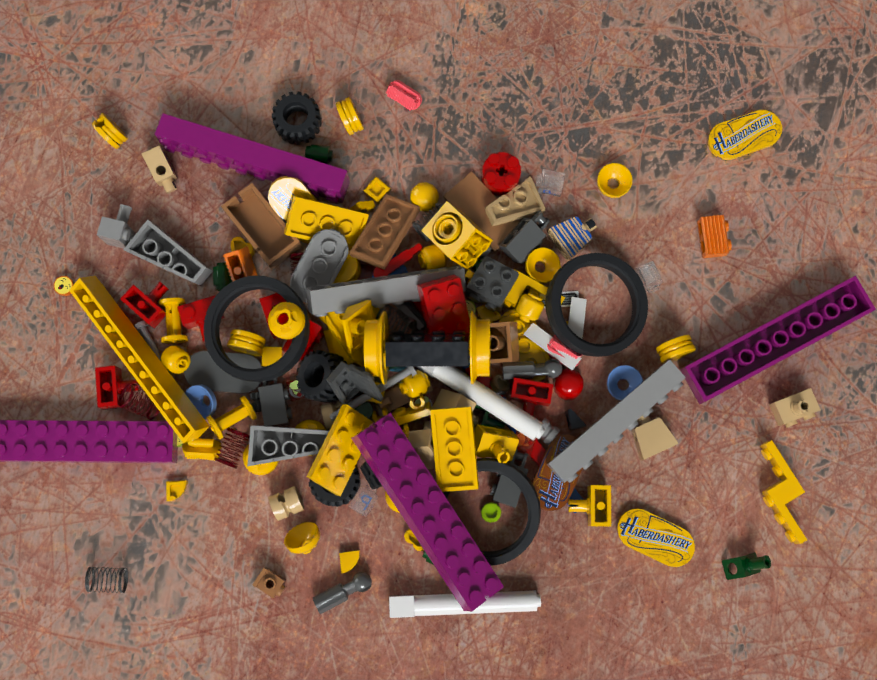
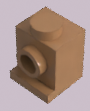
M264 567L252 585L271 598H275L276 596L280 597L284 592L286 580L269 568ZM269 580H272L274 583L272 588L267 586Z

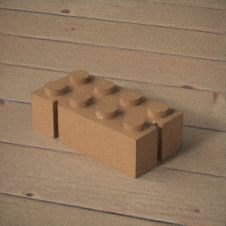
M251 183L238 193L243 201L241 204L236 196H233L221 207L268 267L274 270L288 259L291 254L301 249L302 245L296 237L284 234L286 224L253 183Z

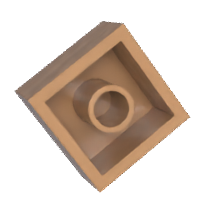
M517 322L490 323V363L520 361Z

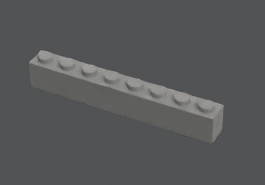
M456 265L306 288L308 309L316 317L326 316L328 312L335 311V314L345 313L347 307L365 300H371L374 308L384 307L386 303H392L393 305L403 304L405 300L418 302L420 301L417 289L418 284L453 274L460 277L463 291H466L465 272L463 267Z
M669 359L550 461L547 466L562 483L566 481L571 483L579 476L576 473L581 468L586 470L594 462L591 459L596 455L601 457L609 450L607 446L612 441L615 444L624 437L622 433L627 428L630 431L639 424L637 420L642 415L645 418L654 411L652 407L656 403L660 405L669 397L666 394L671 390L675 392L684 384L681 381L686 377Z

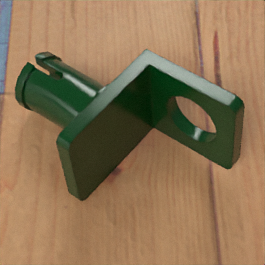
M476 404L475 409L483 411L479 425L494 428L500 427L499 429L504 428V422L490 418L489 412Z
M754 552L736 558L722 560L726 579L731 580L760 573L761 569L771 567V560L767 555L757 557ZM730 563H733V564L736 565V567H737V573H736V574H732V573L730 572V570H729V564H730Z

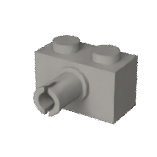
M120 204L116 220L102 216L97 236L107 245L124 249L135 236V232L127 224L132 207Z

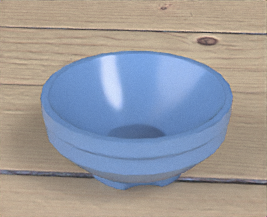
M628 365L618 366L608 375L607 389L612 397L621 401L643 382V378L634 367ZM620 379H625L628 382L629 387L627 390L623 391L618 388L617 383Z
M205 385L189 387L185 394L202 417L206 420L207 416H213L217 406L213 391ZM204 395L210 399L209 406L205 405L203 401Z

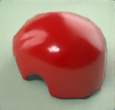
M563 369L554 381V392L559 398L566 401L576 399L582 393L584 387L583 377L574 369Z

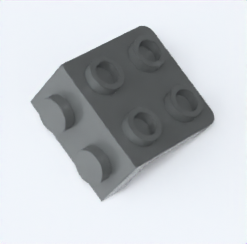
M488 256L484 257L466 287V295L471 301L475 303L480 302L485 305L489 311L501 313L504 308V301L518 279L519 274L517 271Z
M341 362L326 379L342 404L348 405L359 391L380 402L383 400V396L380 393L381 389L373 381L374 377L367 371H360L353 364L347 365Z

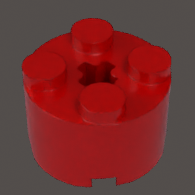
M505 152L490 154L483 165L482 183L491 193L496 196H502L519 184L521 176L519 160Z

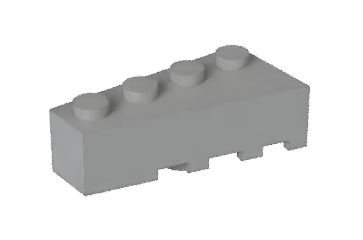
M148 219L123 249L200 286L213 271L162 228Z
M251 425L247 466L318 454L329 430Z

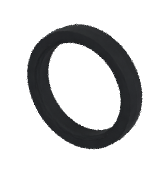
M589 253L569 260L553 276L546 293V314L553 332L565 346L586 356H609L630 346L641 334L648 315V299L640 277L626 262L610 254ZM588 266L605 268L616 274L624 282L632 300L630 323L625 332L611 343L595 344L581 339L569 328L561 310L563 287L567 279L580 268Z
M266 276L243 277L225 286L212 300L204 320V340L213 361L227 374L250 382L269 381L287 373L302 357L310 334L309 316L301 298L287 284ZM258 289L270 290L280 294L287 302L294 303L302 309L305 315V326L302 332L293 338L286 353L275 363L258 369L240 367L226 355L221 345L219 331L222 316L229 304L241 294Z
M478 458V472H496L511 479L521 489L528 506L527 525L521 536L514 543L497 551H481L490 566L500 565L518 557L533 541L540 524V501L532 482L519 468L508 462L502 463L501 461L499 463L495 458ZM450 491L443 492V494L448 500Z

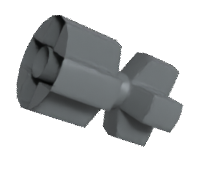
M259 392L251 393L250 399L254 400L251 403L254 411L262 412Z

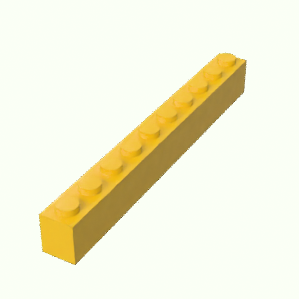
M96 276L80 277L69 290L181 441L186 443L198 439L210 427L100 280Z

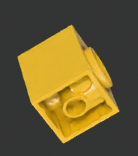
M448 201L445 202L421 230L449 259L467 270L476 263L478 257L489 248L493 241L464 212Z

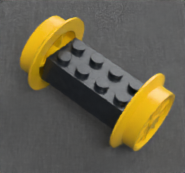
M386 311L382 312L379 320H366L364 329L365 371L369 372L373 377H380L383 385L387 384L389 367L469 366L470 361L471 385L474 384L477 376H490V319H477L474 311H471L470 333L457 330L453 331V334H445V331L438 330L433 331V334H425V331H413V334H405L404 331H393L392 334H389Z

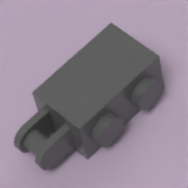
M542 211L536 212L531 219L523 218L499 244V248L513 262H525L532 250L542 244V239L546 236L542 230L549 224L550 220L543 216Z
M278 378L269 380H274V385L268 386L267 381H263L264 387H259L258 390L264 426L278 427L291 424L290 419H293L291 407L287 405V400L290 399L288 388H285L282 383L279 384Z
M516 449L513 460L510 463L527 476L529 469L524 468L528 453L525 452L523 454ZM514 460L522 461L521 466L513 464ZM497 473L496 476L500 478L498 483L492 486L490 495L493 496L492 501L516 508L521 489L511 479Z

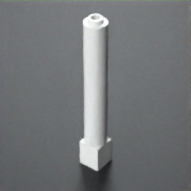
M415 366L430 377H435L477 403L478 406L533 441L535 438L540 439L546 430L543 428L544 423L477 380L471 385V377L455 366Z
M536 590L497 592L491 598H485L487 601L472 612L464 611L453 594L389 596L390 618L537 611V607H541V596L536 593Z

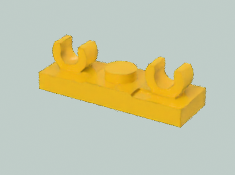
M421 395V403L415 404L412 398L410 399V407L398 408L392 413V416L398 425L429 416L430 410H432L430 401L425 403V398ZM386 408L382 409L383 416L388 414ZM373 411L372 418L374 422L383 417H379L376 411Z

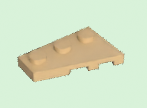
M530 176L523 183L515 186L510 192L489 204L485 211L491 225L496 226L532 216L538 211L544 212L545 207Z

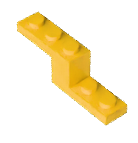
M469 269L465 274L467 285L475 274ZM517 271L519 274L518 279L507 295L504 306L515 308L525 289L546 300L548 287ZM561 295V304L563 303V301H564V299H565V297L562 296V295Z
M770 440L760 445L762 448L761 453L767 461L771 462L773 466L772 471L781 480L762 491L764 495L763 500L775 512L774 518L778 524L783 525L785 528L787 539L791 543L802 544L807 539L785 504L802 495L805 491L774 442Z

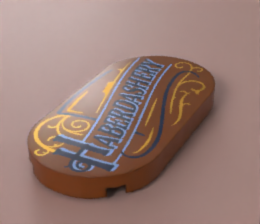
M561 435L551 441L532 480L542 510L554 511L561 509L570 499L583 468L576 472L579 476L571 483L568 481L562 483L547 464L577 439L575 436Z

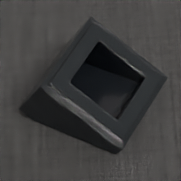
M572 409L565 411L570 431L586 427V424Z

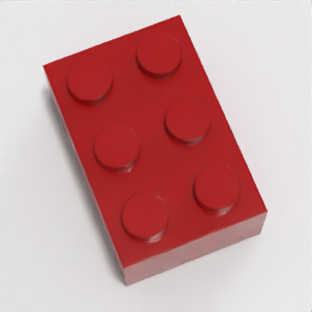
M453 274L417 285L428 334H433V331L438 330L445 331V334H453V331L457 330L470 333V318L460 277Z

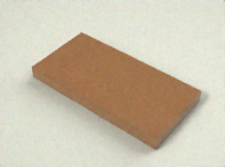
M470 172L443 196L446 201L464 212L493 240L490 247L494 253L500 249L499 244L519 223L518 220L496 226L491 225L485 208L497 198L473 172Z
M385 194L350 250V256L385 270L420 212V206Z

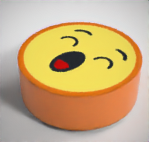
M67 276L58 277L53 285L55 292L61 296H69L71 294L69 290L74 285V281Z

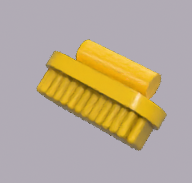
M198 438L182 444V450L187 459L214 460V457L219 458L216 453L220 454L221 452L218 449L222 450V447L219 446L221 445L219 441Z

